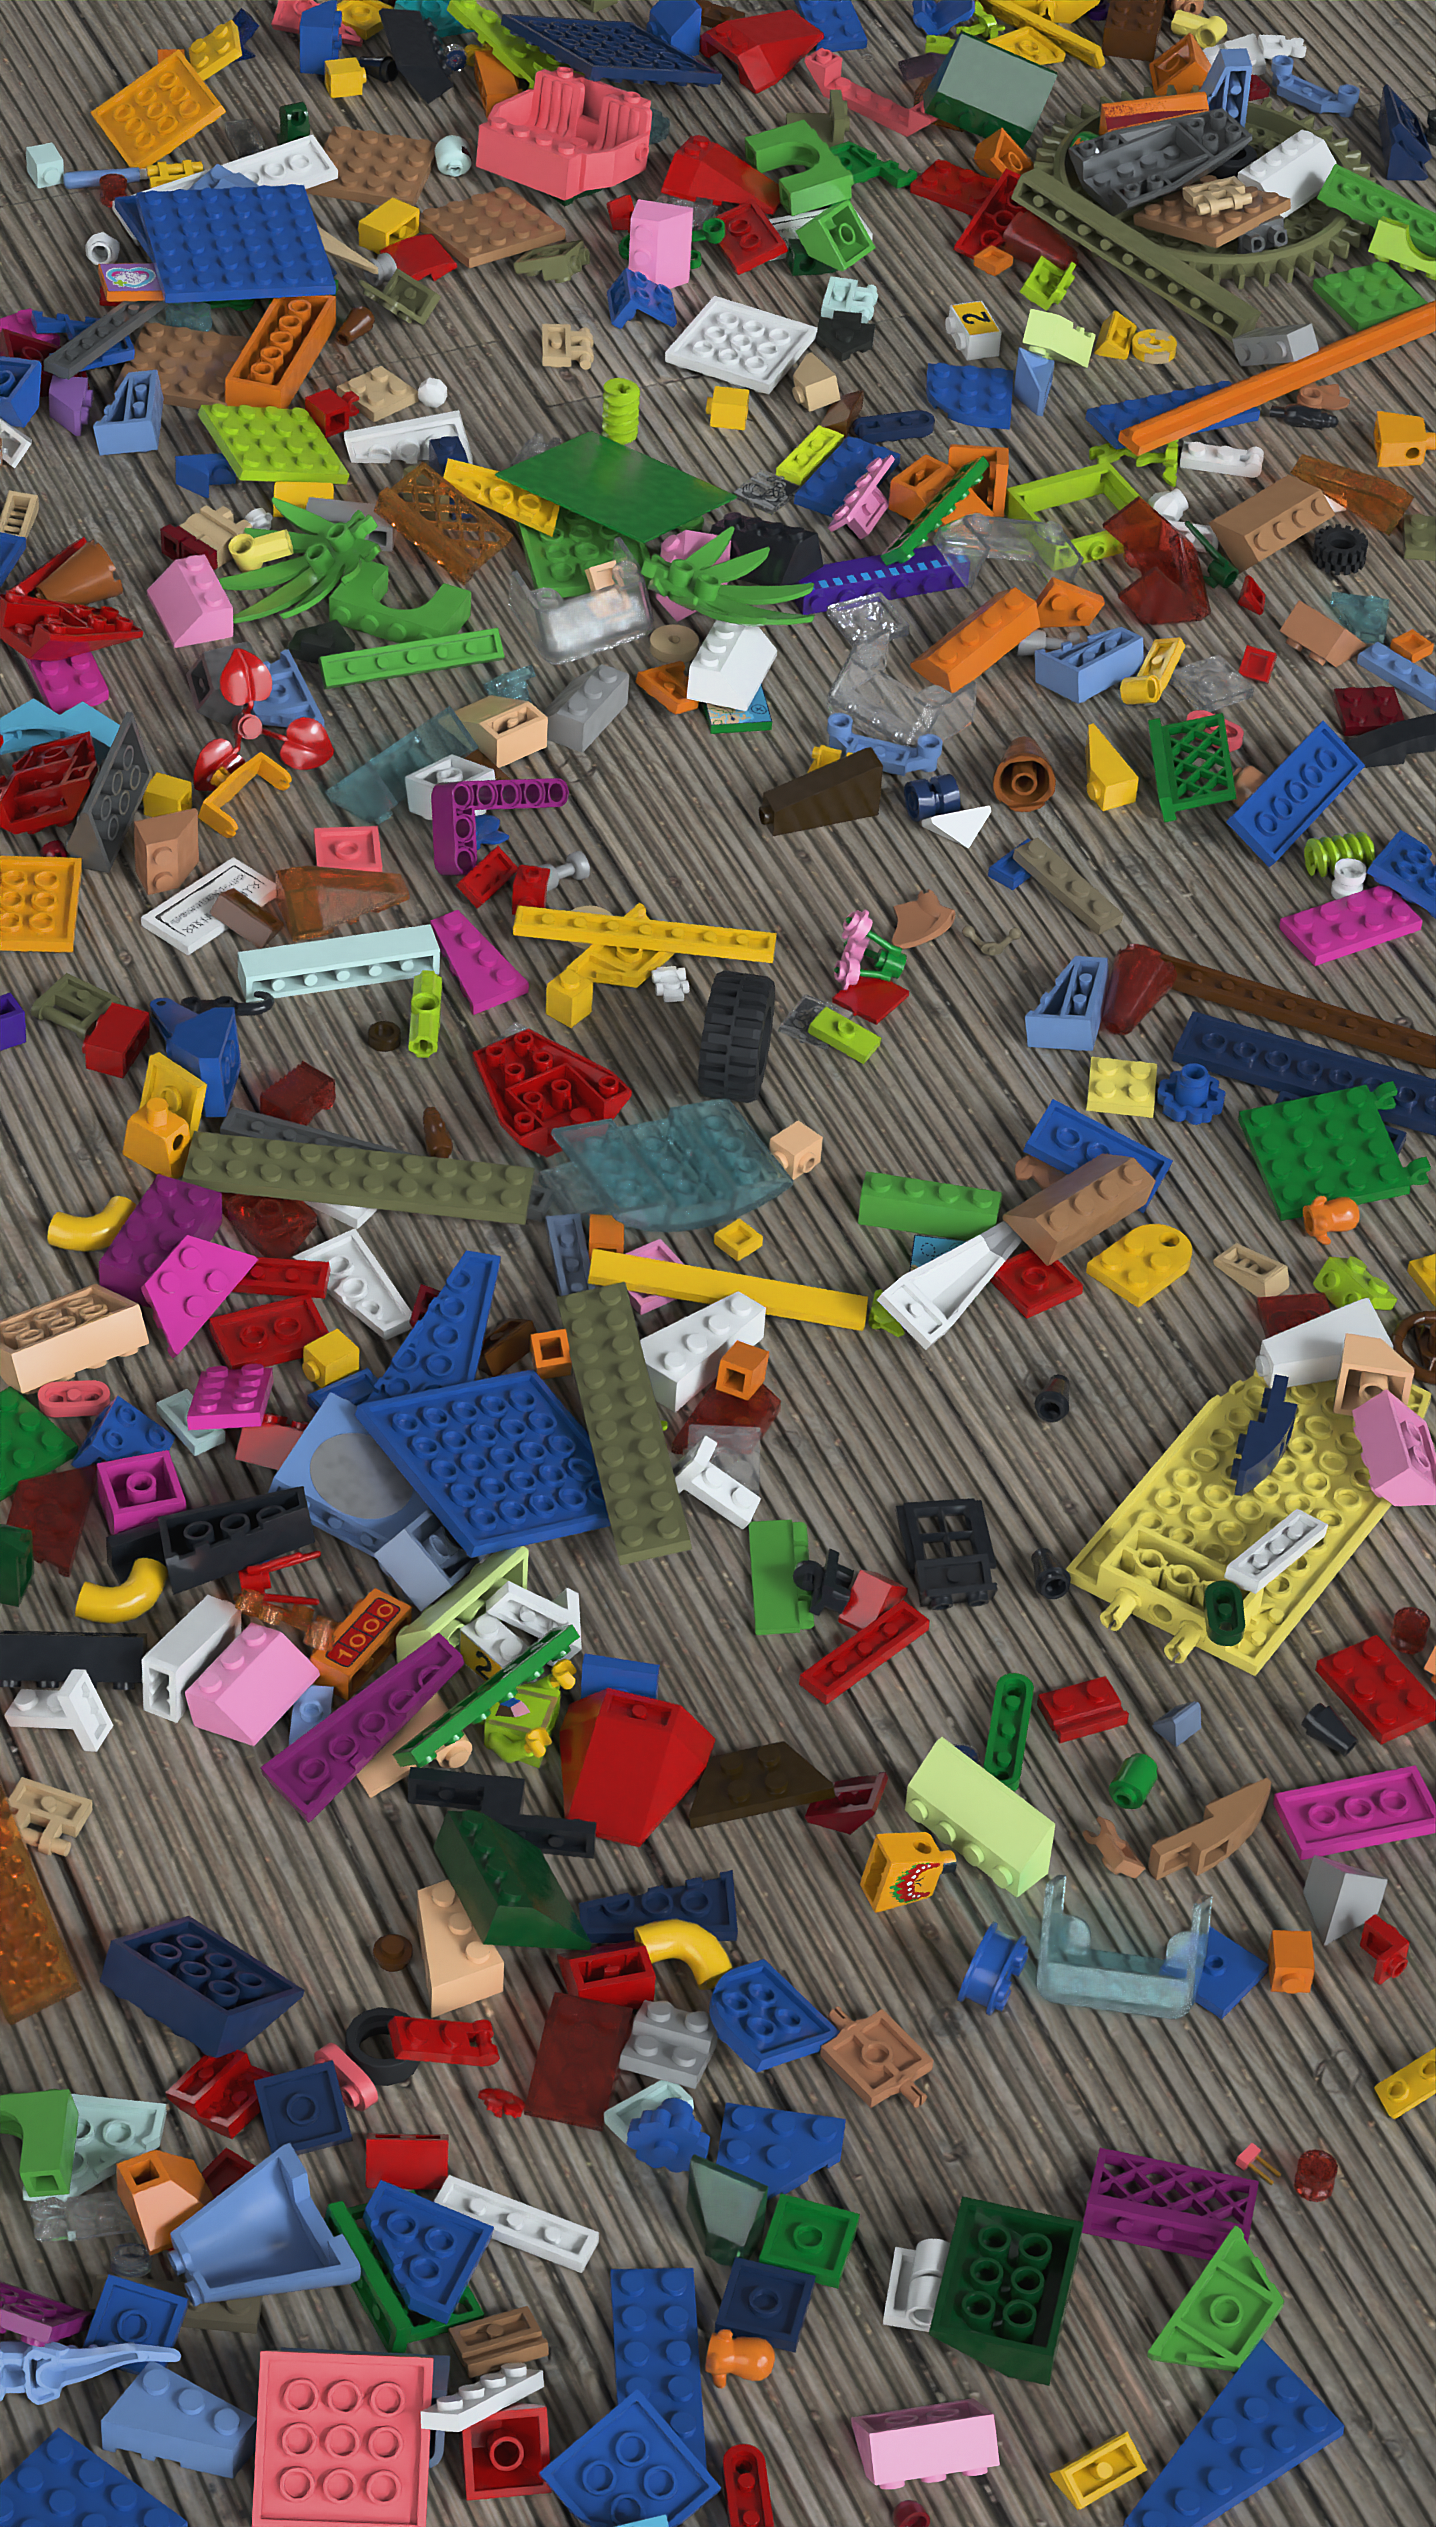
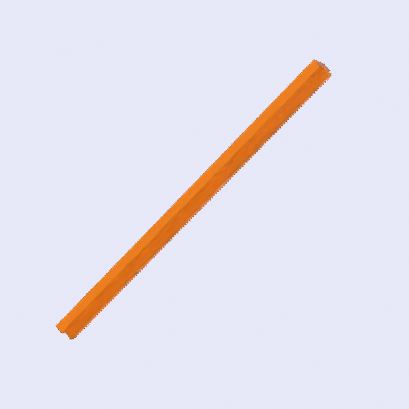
M1436 300L1321 347L1318 352L1298 361L1280 364L1121 430L1118 441L1135 455H1142L1436 331Z

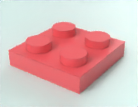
M378 826L314 828L318 879L382 877Z

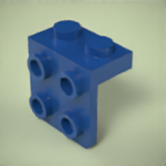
M913 0L912 2L914 8L913 21L919 29L923 28L928 35H944L957 23L969 20L975 12V0H942L938 3L934 0Z

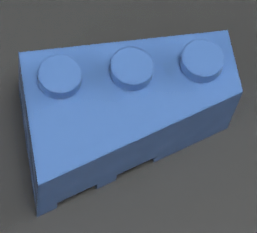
M1247 48L1220 49L1199 91H1205L1209 111L1223 108L1244 128L1252 74V63Z
M158 371L128 372L114 393V402L112 405L105 407L104 417L93 425L100 456L131 452L146 453L151 450H158L164 401Z
M1118 627L1087 636V642L1072 645L1068 641L1061 643V649L1046 653L1044 648L1035 650V682L1070 699L1072 702L1078 704L1085 702L1092 696L1122 681L1125 677H1130L1140 671L1144 662L1143 637L1123 627Z
M1075 956L1056 978L1054 988L1049 993L1045 992L1041 996L1039 1006L1034 1011L1030 1010L1026 1014L1025 1023L1028 1047L1093 1051L1110 990L1108 958Z
M149 2361L101 2420L102 2450L116 2452L118 2448L141 2453V2458L155 2461L156 2457L177 2461L181 2463L182 2468L231 2479L236 2476L256 2450V2418L155 2361Z

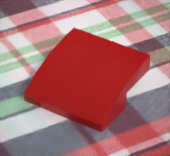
M432 234L406 238L379 251L380 254H390L397 268L417 281L427 275L433 281H436L458 267L456 262Z
M237 2049L235 2052L218 2058L204 2055L165 2094L167 2099L207 2128L233 2139L261 2112L254 2080L276 2074L252 2066L247 2053Z

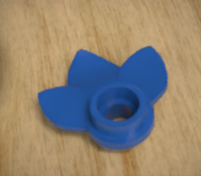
M484 814L475 817L477 850L481 848V844L495 845L509 839V835L498 831L500 819L496 816Z

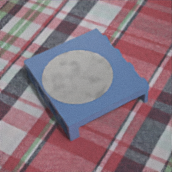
M330 1392L274 1476L268 1493L304 1486L311 1524L376 1558L373 1555L426 1511L429 1506L355 1417L357 1406Z

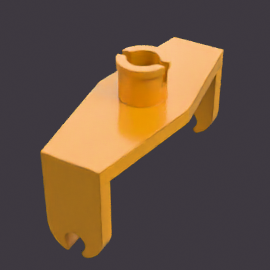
M259 752L232 774L224 767H220L210 782L218 788L203 801L198 818L222 836L232 838L236 835L235 831L238 829V825L231 816L220 808L229 802L256 774L277 789L283 791L290 787L289 783L292 782L291 775L262 752Z

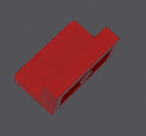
M367 2133L366 2187L376 2189L380 2180L402 2189L441 2190L448 2178L449 2134Z

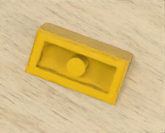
M1114 310L1101 326L1094 354L1126 360L1137 326Z
M282 481L274 483V498L306 510L309 497L334 500L333 483ZM273 504V517H284Z
M1124 2432L1107 2439L1049 2474L1053 2482L1073 2506L1080 2510L1147 2471V2468L1129 2433Z

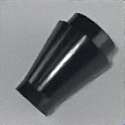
M361 56L358 60L360 67L365 68L367 75L383 83L394 81L398 75L399 70L391 56Z
M1060 1374L1052 1376L1049 1383L1036 1397L1035 1409L1042 1420L1053 1423L1063 1419L1068 1414L1070 1381L1067 1377Z
M1040 1548L1036 1550L1031 1556V1561L1034 1567L1037 1592L1047 1599L1061 1598L1069 1590L1070 1574L1049 1549Z
M1318 1703L1302 1721L1301 1725L1307 1730L1306 1735L1338 1751L1344 1757L1358 1743V1739L1350 1732L1331 1706L1325 1707L1322 1703Z

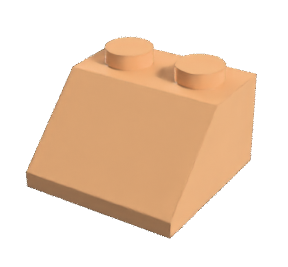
M1346 1333L1336 1381L1333 1413L1353 1416L1352 1411L1386 1389L1407 1406L1414 1368L1381 1338Z

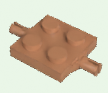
M839 2006L829 2012L827 2019L840 2030V2033L837 2037L821 2046L820 2057L870 2108L891 2095L902 2093L915 2108H918L919 2104L922 2105L926 2101L927 2095L914 2084V2081L932 2070L934 2060L883 2009L868 2018L852 2021Z

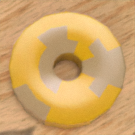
M1146 329L1134 335L1131 351L1136 359L1144 363L1164 364L1174 359L1177 351V341L1171 334L1165 331Z

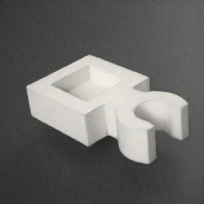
M1259 35L1258 43L1264 58L1272 60L1277 55H1291L1297 58L1305 57L1307 48L1303 46L1304 40L1302 38L1286 40L1283 35Z

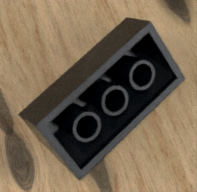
M387 8L379 10L378 12L398 70L427 104L454 86L451 78L453 70L446 62L448 56L441 47L443 42L436 33L438 28L430 17L426 19L420 11Z
M732 512L726 514L723 517L724 519L713 524L709 534L719 535L729 527H734L731 538L730 560L765 547H770L767 559L753 571L738 578V580L762 586L792 585L824 566L818 533L804 530L802 527H790L783 525L781 522H769L762 520L760 517H748L741 515L739 512Z
M0 1630V1687H21V1681H37V1688H59V1681H66L73 1669L86 1670L95 1689H97V1682H113V1689L134 1690L135 1683H142V1659L147 1650V1633Z

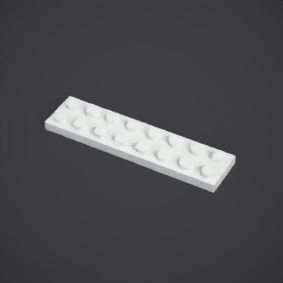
M313 134L221 165L233 173L240 172L259 186L296 184L304 185L305 189L338 178L337 168ZM211 169L142 192L151 190H188ZM112 201V210L134 243L139 246L140 243L115 209V201Z

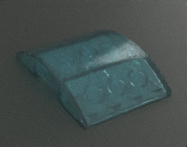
M729 1098L671 1107L668 1118L618 1127L610 1118L554 1128L551 1132L553 1138L613 1218L624 1225L640 1230L681 1232L713 1226L744 1215L766 1204L793 1185V1179Z

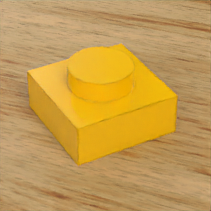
M739 1218L714 1233V1244L738 1262L762 1247L763 1236Z

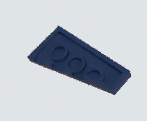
M733 1870L720 1872L719 1878L703 1881L701 1877L685 1880V1885L665 1889L663 1885L648 1888V1892L641 1895L631 1896L629 1893H623L579 1903V1921L591 1943H620L635 1940L634 1928L650 1922L668 1919H679L696 1923L714 1935L718 1941H737L738 1927Z

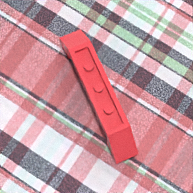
M820 48L805 57L804 63L824 97L830 99V90H841L842 99L847 101L849 109L906 137L939 119L924 112V100L914 107L907 109L888 98L872 92L868 88L861 87L851 82V80L841 77L842 57L828 49Z

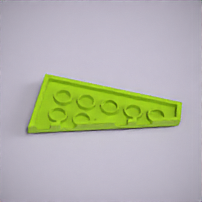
M451 0L449 2L447 11L466 29L475 30L478 33L477 40L483 45L488 43L494 48L492 54L516 77L526 79L530 83L529 89H534L535 76L538 71L542 69L555 71L558 67H570L569 64L554 60L555 56L540 52V47L525 43V38L510 34V30L501 25V19L498 18V15L477 4L476 0ZM576 72L578 74L585 76V74L582 72Z

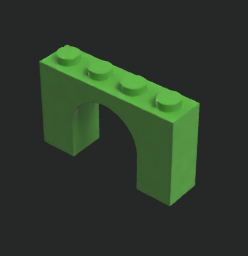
M805 120L744 138L746 162L761 173L788 165H803L811 168L807 171L779 179L780 203L791 216L852 198L851 186L854 185L852 173L850 170L845 169L839 157L834 156L828 144L818 137L816 130L811 128Z
M361 559L362 567L359 574L345 586L341 582L329 597V622L338 620L341 626L399 644L456 635L471 616V591L445 583L442 584L431 600L421 607L400 610L382 605L379 602L388 592V566L373 561L366 562L364 559Z
M49 2089L28 2093L13 2092L0 2095V2134L14 2135L23 2140L19 2174L29 2198L70 2194L79 2112L70 2089Z

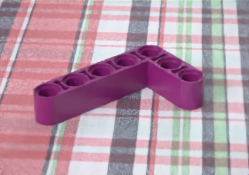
M559 778L457 781L436 784L432 790L431 804L434 864L437 872L444 876L466 875L477 865L475 810L560 807L567 802L569 797L566 782Z

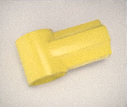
M1177 10L1171 22V30L1174 34L1184 37L1191 33L1199 46L1205 49L1215 46L1227 33V24L1219 16L1205 18Z
M287 529L256 538L246 533L239 534L231 539L228 546L238 569L242 573L260 569L263 562L294 554Z

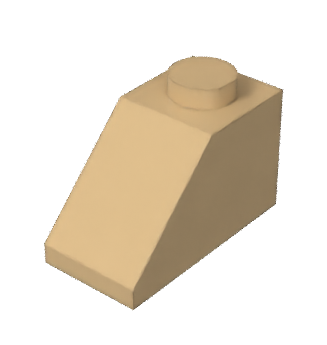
M812 352L806 354L793 374L795 387L792 388V392L796 402L802 404L811 412L841 399L836 374Z

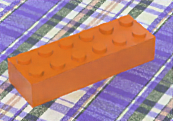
M336 296L281 297L272 300L225 378V403L227 406L239 407L240 405H248L260 408L274 406L281 409L289 407L336 326Z

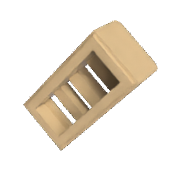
M9 490L0 516V532L18 533L19 535H11L27 539L39 510L38 495ZM8 524L21 526V528L8 526Z
M1238 1243L1213 1259L1214 1266L1263 1301L1270 1302L1289 1288L1288 1266Z

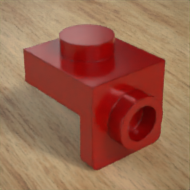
M623 195L607 202L606 205L613 230H628L630 234L631 216L634 206L631 195Z
M528 865L518 866L513 882V915H516L517 906L546 908L550 869Z
M1374 1914L1364 1923L1360 1947L1377 1960L1373 1980L1378 1985H1381L1390 1977H1398L1408 1964L1406 1957L1410 1941L1403 1937L1393 1925L1387 1924L1378 1915Z

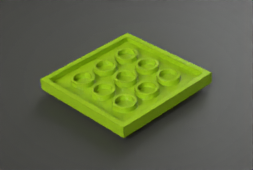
M222 404L200 406L198 416L239 480L320 482L347 485L350 474L305 409L299 407L281 409L274 406L260 408L248 405H240L238 407Z

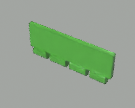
M792 1519L750 1522L748 1526L755 1634L800 1633V1630L811 1629L814 1626V1614L809 1612L812 1591L800 1589L793 1580V1572L796 1565L802 1561L809 1560L807 1525L804 1522H792Z

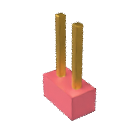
M1251 2143L1237 2157L1235 2164L1243 2171L1248 2167L1272 2185L1274 2181L1256 2168L1252 2162L1255 2159L1258 2160L1278 2178L1281 2176V2173L1259 2156L1261 2149L1254 2143Z

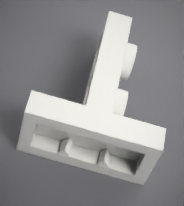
M705 1435L672 1467L678 1493L685 1489L743 1530L751 1522L761 1498L709 1462L717 1443Z
M508 1581L486 1601V1613L538 1638L543 1637L553 1628L573 1624L580 1638L569 1645L571 1651L566 1656L554 1662L550 1660L547 1663L548 1665L553 1667L555 1663L562 1659L570 1660L582 1649L579 1593L566 1588L551 1602Z
M79 1669L71 1671L59 1691L21 1689L4 1715L10 1727L73 1729L83 1750L91 1752L98 1751L113 1726L86 1670Z

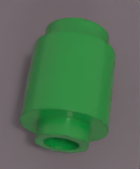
M1135 1753L1123 1761L1108 1789L1111 1798L1118 1806L1125 1809H1138L1143 1805L1158 1778L1156 1762L1148 1755L1142 1753Z

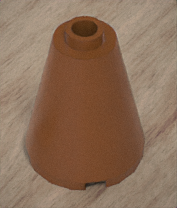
M92 539L36 587L37 594L34 597L87 605L117 597L122 594L123 587L120 579L115 581L113 578V572L116 568L107 552L99 543L95 544V540Z
M1025 736L1014 739L994 772L993 789L997 799L1008 805L1011 810L1030 812L1043 807L1045 802L1055 792L1056 777L1054 770L1037 742Z

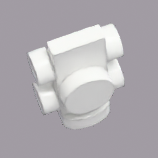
M657 967V970L651 971L652 982L655 983L656 996H663L664 1003L684 1001V994L689 993V982L686 980L684 967Z

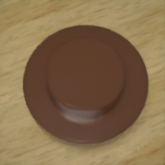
M388 1934L380 1937L373 1947L375 1961L383 1970L389 1972H397L404 1969L413 1955L411 1942L398 1934Z

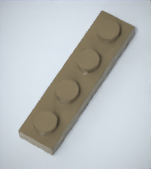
M1038 837L1014 850L1013 859L1097 935L1122 922L1124 914Z
M96 2274L89 2309L93 2313L92 2319L108 2275ZM117 2276L189 2299L184 2285L187 2282ZM263 2296L204 2303L195 2307L190 2302L181 2327L257 2334Z

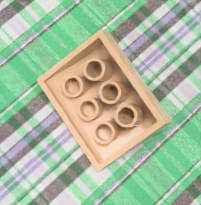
M95 1283L0 1320L1 1378L9 1387H13L22 1394H34L47 1383L67 1381L75 1377V1373L86 1368L97 1369L106 1365L107 1360L116 1356L126 1357L137 1353L139 1347L149 1344L139 1304Z

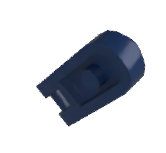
M915 410L860 417L854 420L852 428L858 438L875 445L876 442L924 438L933 433L935 418L927 411Z

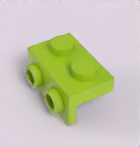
M1041 256L1019 292L1026 296L1029 301L1047 311L1053 302L1058 305L1067 293L1068 287L1076 277L1072 274L1076 264L1071 262L1067 269L1063 271Z
M1329 1256L1313 1282V1286L1338 1309L1360 1299L1369 1298L1374 1309L1391 1311L1398 1300L1388 1291L1389 1286L1386 1282L1373 1277L1366 1270V1264L1353 1256L1349 1258Z

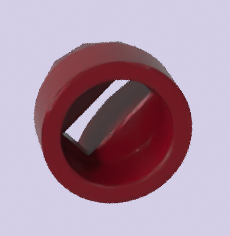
M59 840L46 843L40 850L41 857L68 858L66 848L63 842Z
M901 2501L893 2511L892 2517L895 2527H929L930 2525L929 2515L917 2501Z

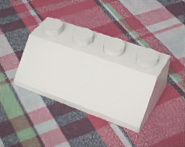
M1300 130L1239 171L1238 179L1246 187L1253 186L1264 192H1276L1279 196L1290 198L1291 209L1280 214V216L1285 218L1319 194L1333 166L1337 163L1323 139L1309 131Z
M716 620L690 665L687 699L747 711L760 684L763 682L777 656V649L759 627Z

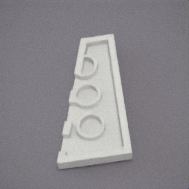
M459 410L344 432V441L351 463H390L391 460L406 461V464H417V460H429V440L444 436H458L466 452L469 464H473L472 454Z

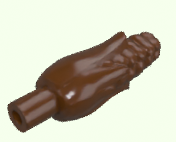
M427 1107L423 1112L424 1139L429 1157L449 1158L453 1151V1142L449 1131L446 1130L445 1122H443L438 1110L435 1107Z

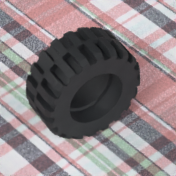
M727 970L716 974L705 1014L698 1067V1089L705 1097L751 1103L758 1099L767 1064L774 1016L775 983L769 977Z

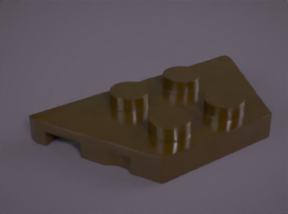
M785 1741L712 1756L708 1760L689 1812L691 1829L832 1799L835 1798L834 1785Z

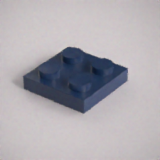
M333 2060L254 2080L271 2154L288 2143L291 2144L298 2156L353 2141Z
M735 2257L715 2322L714 2332L718 2333L721 2329H729L733 2333L732 2338L759 2337L766 2339L773 2348L796 2353L815 2287L816 2276Z

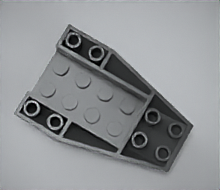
M1223 108L1107 132L1104 135L1070 147L1069 155L1082 188L1110 215L1116 216L1167 196L1206 176L1242 150L1252 141V135Z

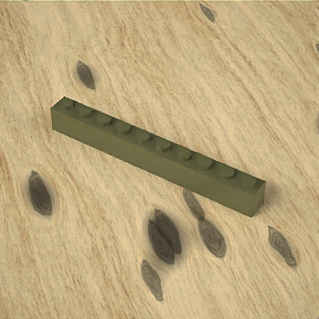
M1038 167L1020 176L1011 197L1018 204L1233 343V338L1254 330L1262 312Z

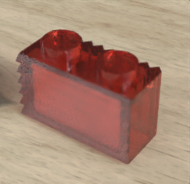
M302 1061L301 1065L298 1064L296 1068H293L287 1075L280 1078L278 1082L275 1081L274 1085H271L269 1089L266 1088L265 1092L261 1093L260 1114L307 1126L312 1121L313 1116L322 1109L328 1110L334 1104L336 1099L335 1079L307 1062Z

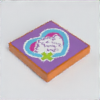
M154 263L98 264V274L108 302L164 300Z

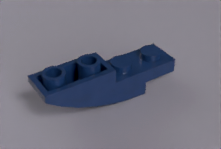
M1275 1374L1272 1388L1265 1387L1261 1408L1267 1409V1412L1260 1411L1258 1421L1250 1420L1247 1434L1240 1433L1236 1454L1242 1455V1458H1234L1230 1479L1237 1480L1234 1495L1243 1496L1255 1488L1272 1472L1285 1453L1292 1435L1298 1406L1295 1403L1285 1402L1289 1380L1287 1376Z

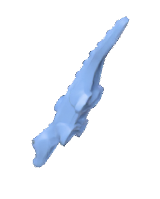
M21 2340L0 2342V2401L3 2400L6 2393H26L28 2399L36 2405H41L59 2398L62 2388L66 2385L93 2378L130 2363L145 2361L177 2362L181 2359V2354L174 2348L135 2344L134 2342L125 2344L111 2342L104 2347H98L93 2344L88 2348L79 2349L75 2345L65 2346L57 2342L46 2343L45 2347H37L24 2343Z

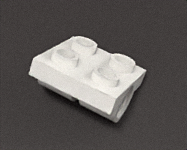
M925 2239L918 2243L916 2250L895 2247L883 2325L929 2332L950 2248L949 2242L941 2239Z

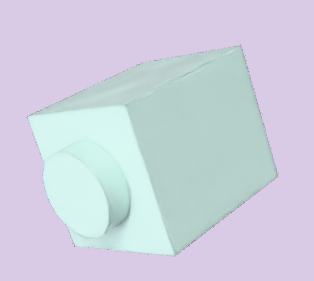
M53 143L26 147L27 172L37 188L64 184L63 158Z

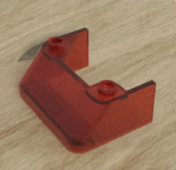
M1140 496L1102 524L1106 531L1122 543L1124 550L1123 558L1128 566L1131 568L1136 567L1141 572L1142 576L1118 594V598L1135 612L1143 624L1148 623L1156 626L1202 621L1211 614L1200 561L1194 545Z

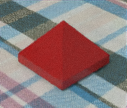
M1250 575L1244 579L1237 604L1261 615L1264 612L1266 595Z

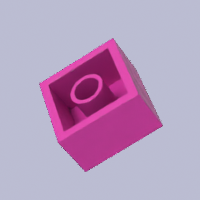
M169 1450L97 1463L98 1495L111 1536L158 1521L160 1516L186 1511V1500Z

